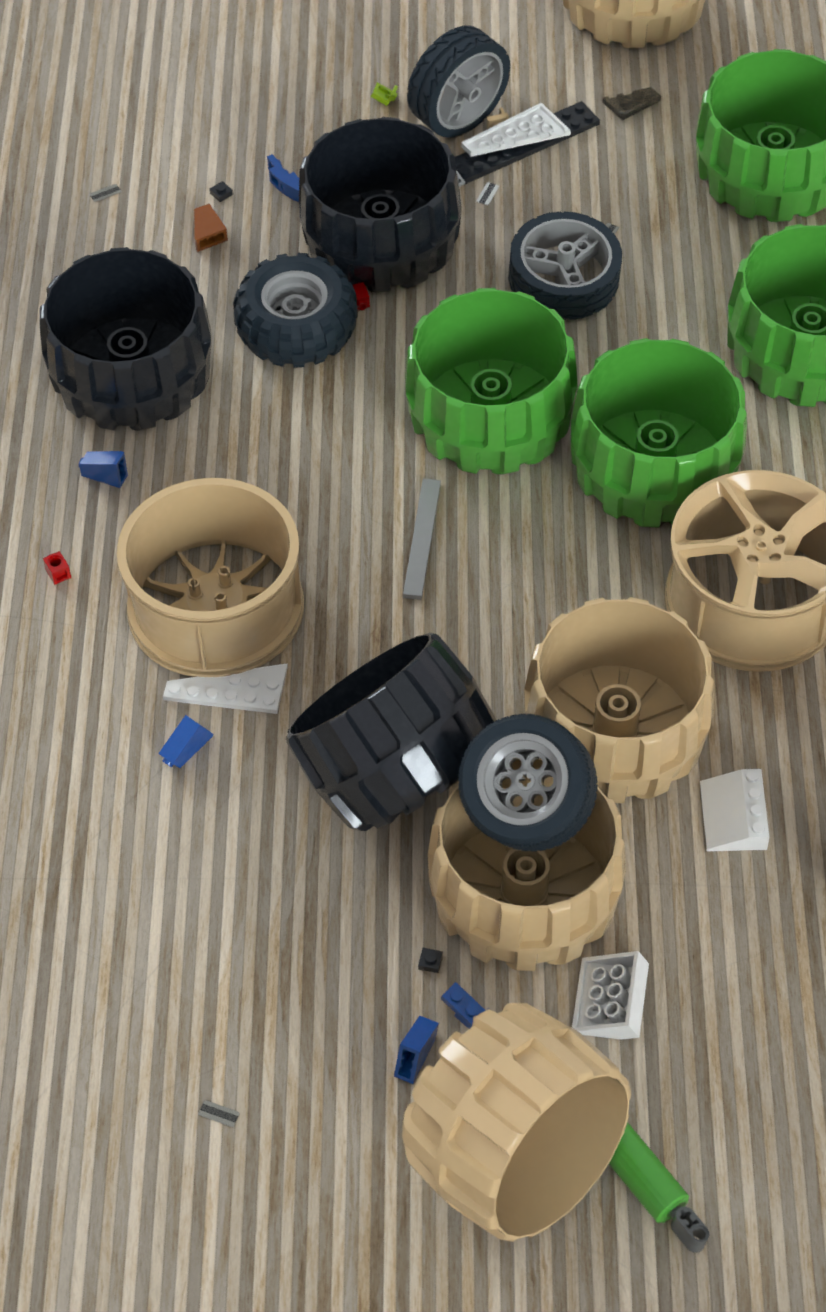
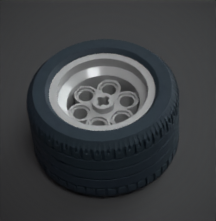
M535 714L510 715V717L498 719L493 724L491 723L485 729H482L479 732L480 734L474 737L468 749H466L459 768L460 774L458 775L460 799H462L461 802L465 808L464 810L472 823L493 840L507 847L532 852L551 849L563 844V842H567L570 840V837L575 836L577 831L582 829V825L588 821L587 818L590 817L591 810L594 808V801H596V792L598 790L594 762L581 741L558 722ZM542 759L543 764L541 768L534 769V761ZM515 760H521V767L517 770H513V762ZM525 777L531 780V783H527V787L521 783L526 779ZM547 777H553L554 780L550 787L544 786V780ZM510 778V787L503 789V780ZM542 795L543 803L535 806V797ZM521 796L522 804L514 807L513 799Z

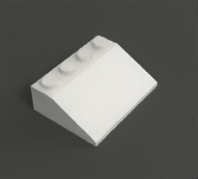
M741 769L700 781L706 851L767 850L769 829L762 770Z
M639 951L582 958L572 1028L582 1035L619 1040L639 1038L649 963Z

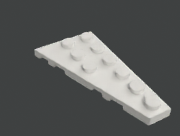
M540 103L461 142V147L472 157L568 136L571 130L547 107Z
M288 663L254 668L230 676H197L170 680L166 683L163 700L277 714Z

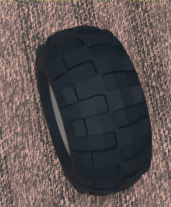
M287 253L276 255L275 260L269 261L265 259L258 263L255 270H250L241 281L240 288L237 289L233 302L234 322L237 327V333L244 344L260 359L265 360L269 358L273 365L281 367L284 364H293L294 368L305 367V363L310 362L316 365L324 362L327 355L335 356L350 339L356 327V319L358 317L357 296L351 282H348L347 276L338 266H332L327 259L320 256L310 258L308 253H297V256H287Z

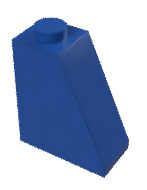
M87 451L85 456L79 461L81 476L121 488L128 477L123 451Z
M185 715L158 754L164 757L162 761L171 768L173 765L181 768L214 734Z
M423 1016L417 1018L400 1043L394 1077L414 1084L436 1039L438 1022Z

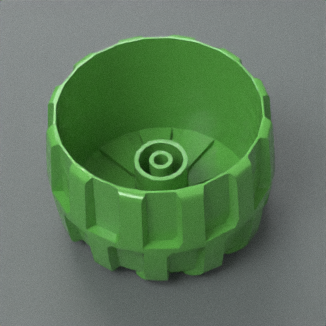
M774 49L757 53L750 52L738 56L735 61L727 66L720 67L711 76L709 88L702 97L697 121L696 155L699 177L704 181L708 180L709 193L719 204L726 202L735 207V212L740 216L753 219L756 215L766 216V219L771 222L791 221L793 215L797 214L801 217H807L826 207L825 60L814 55L801 54L787 49Z
M802 224L787 226L784 230L769 236H763L751 247L749 256L740 261L728 303L727 343L728 347L734 350V366L743 378L749 376L758 383V389L762 394L772 399L777 396L789 398L790 403L796 406L814 407L816 402L823 401L826 403V224L823 226Z
M479 288L477 291L452 295L440 301L439 306L428 315L420 318L413 330L412 345L407 350L405 372L406 399L414 432L425 435L427 450L438 460L446 457L456 462L457 467L461 471L477 474L480 469H491L493 473L500 475L517 472L521 464L530 465L541 462L553 453L555 443L568 433L578 390L573 338L566 334L563 318L554 309H549L536 301L534 296L520 291L509 292L496 290V288Z
M644 338L630 341V344L613 351L608 350L595 360L594 368L591 372L584 375L581 379L571 419L572 463L577 468L578 484L586 496L594 495L602 503L603 511L616 519L621 516L629 517L641 527L659 528L661 522H669L673 525L678 509L694 490L714 478L737 472L746 447L747 429L745 391L740 379L734 377L726 368L725 361L714 353L706 352L690 345L689 342L677 339L649 340Z

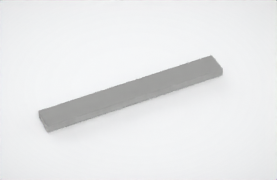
M422 480L403 598L422 600L441 480Z

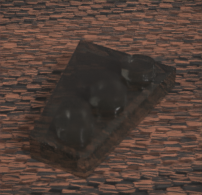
M652 87L635 90L632 94L623 95V93L617 94V97L614 98L603 97V103L621 120L661 101V95Z

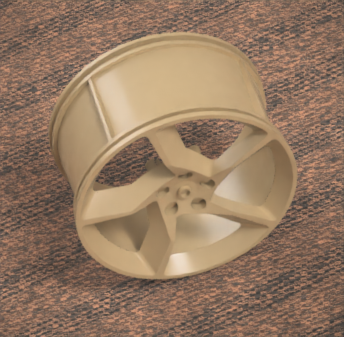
M746 470L725 474L704 483L694 490L678 509L671 529L673 563L665 586L666 610L668 612L674 611L688 621L689 629L699 640L705 642L711 655V661L733 669L756 672L781 670L800 664L820 652L826 646V493L803 479L781 472L766 470ZM798 549L799 551L807 555L809 558L804 556H794V554ZM728 554L731 557L738 578L733 601H724L708 591L694 576L687 561L691 557ZM758 577L759 582L764 585L769 584L771 578L792 577L818 590L814 597L792 607L776 610H757L754 608Z

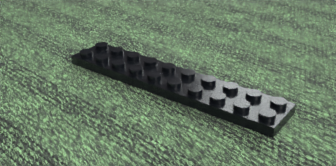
M580 101L553 113L571 130L570 135L472 157L465 152L454 157L456 170L465 181V184L598 126L600 125V119L583 101Z

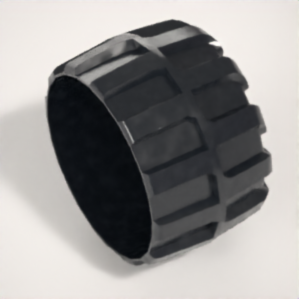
M393 117L357 119L347 122L345 125L329 133H324L314 142V148L309 155L303 158L299 172L300 223L311 257L316 258L320 256L327 259L332 266L336 265L347 276L348 282H351L352 285L364 282L367 289L371 292H390L391 288L400 285L402 288H410L426 281L428 273H435L442 269L453 256L454 243L459 237L462 212L455 158L449 146L442 143L434 135V132L427 127Z
M128 247L111 248L109 251L86 255L74 261L71 267L61 275L55 276L48 285L46 301L39 309L42 355L55 392L62 395L67 410L77 418L85 415L96 420V424L103 429L115 431L118 426H129L132 430L141 431L154 428L156 421L160 419L172 420L179 417L191 407V400L203 392L210 377L211 326L203 296L198 291L195 277L186 267L177 265L169 260L167 255L153 250H134Z
M427 633L413 637L390 648L335 684L306 708L293 722L287 731L286 742L314 790L338 817L353 830L367 831L373 826L378 829L391 824L402 811L407 816L424 806L426 797L435 790L441 794L455 784L460 774L459 768L462 758L469 744L476 735L480 734L479 732L482 729H485L491 723L493 724L496 718L475 679L439 635Z

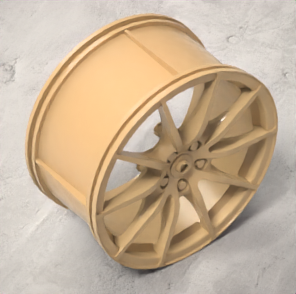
M202 478L167 487L146 499L134 510L125 522L118 539L117 562L128 593L127 617L130 631L140 649L149 658L162 667L191 677H223L258 668L271 661L289 645L296 635L303 618L304 595L299 575L298 531L292 516L285 506L270 493L252 484L225 478ZM221 544L220 556L213 570L209 573L196 568L182 554L183 551L192 548ZM227 545L241 546L263 554L257 562L239 572L230 573V568L225 566ZM175 555L191 577L187 583L180 584L162 583L149 578L150 574L159 565ZM270 560H273L282 570L278 578L269 587L245 585ZM145 586L180 599L170 605H166L148 595L142 587Z

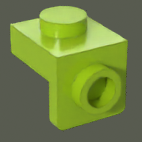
M377 82L371 97L388 106L391 101H395L398 95L396 93L398 86L395 85L390 90Z

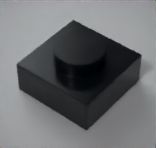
M222 181L210 188V194L219 202H222L233 195V190Z
M422 948L418 969L439 973L443 951Z

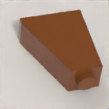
M210 204L194 209V234L197 252L228 241L227 228Z

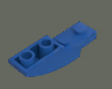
M273 154L267 156L270 182L281 193L299 202V177L295 172L289 173L287 169H284L280 160H277Z
M457 982L440 998L455 1012L454 1016L468 1029L473 1026V1017L486 1011Z

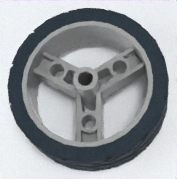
M463 25L442 34L422 54L416 67L413 69L407 88L409 109L412 110L411 112L415 117L437 135L454 138L468 133L489 116L504 94L510 76L511 63L509 55L506 54L507 51L481 29L474 26Z
M560 211L537 216V218H533L523 224L517 231L518 233L515 234L511 242L508 273L512 292L520 291L534 296L536 301L549 309H554L563 320L581 319L591 316L593 313L604 309L613 300L612 297H615L619 286L622 249L615 234L604 223L577 212L564 211L563 213ZM558 246V251L546 249L549 247ZM594 257L602 266L603 271L596 278L585 282L579 268ZM536 273L555 276V283L539 277Z

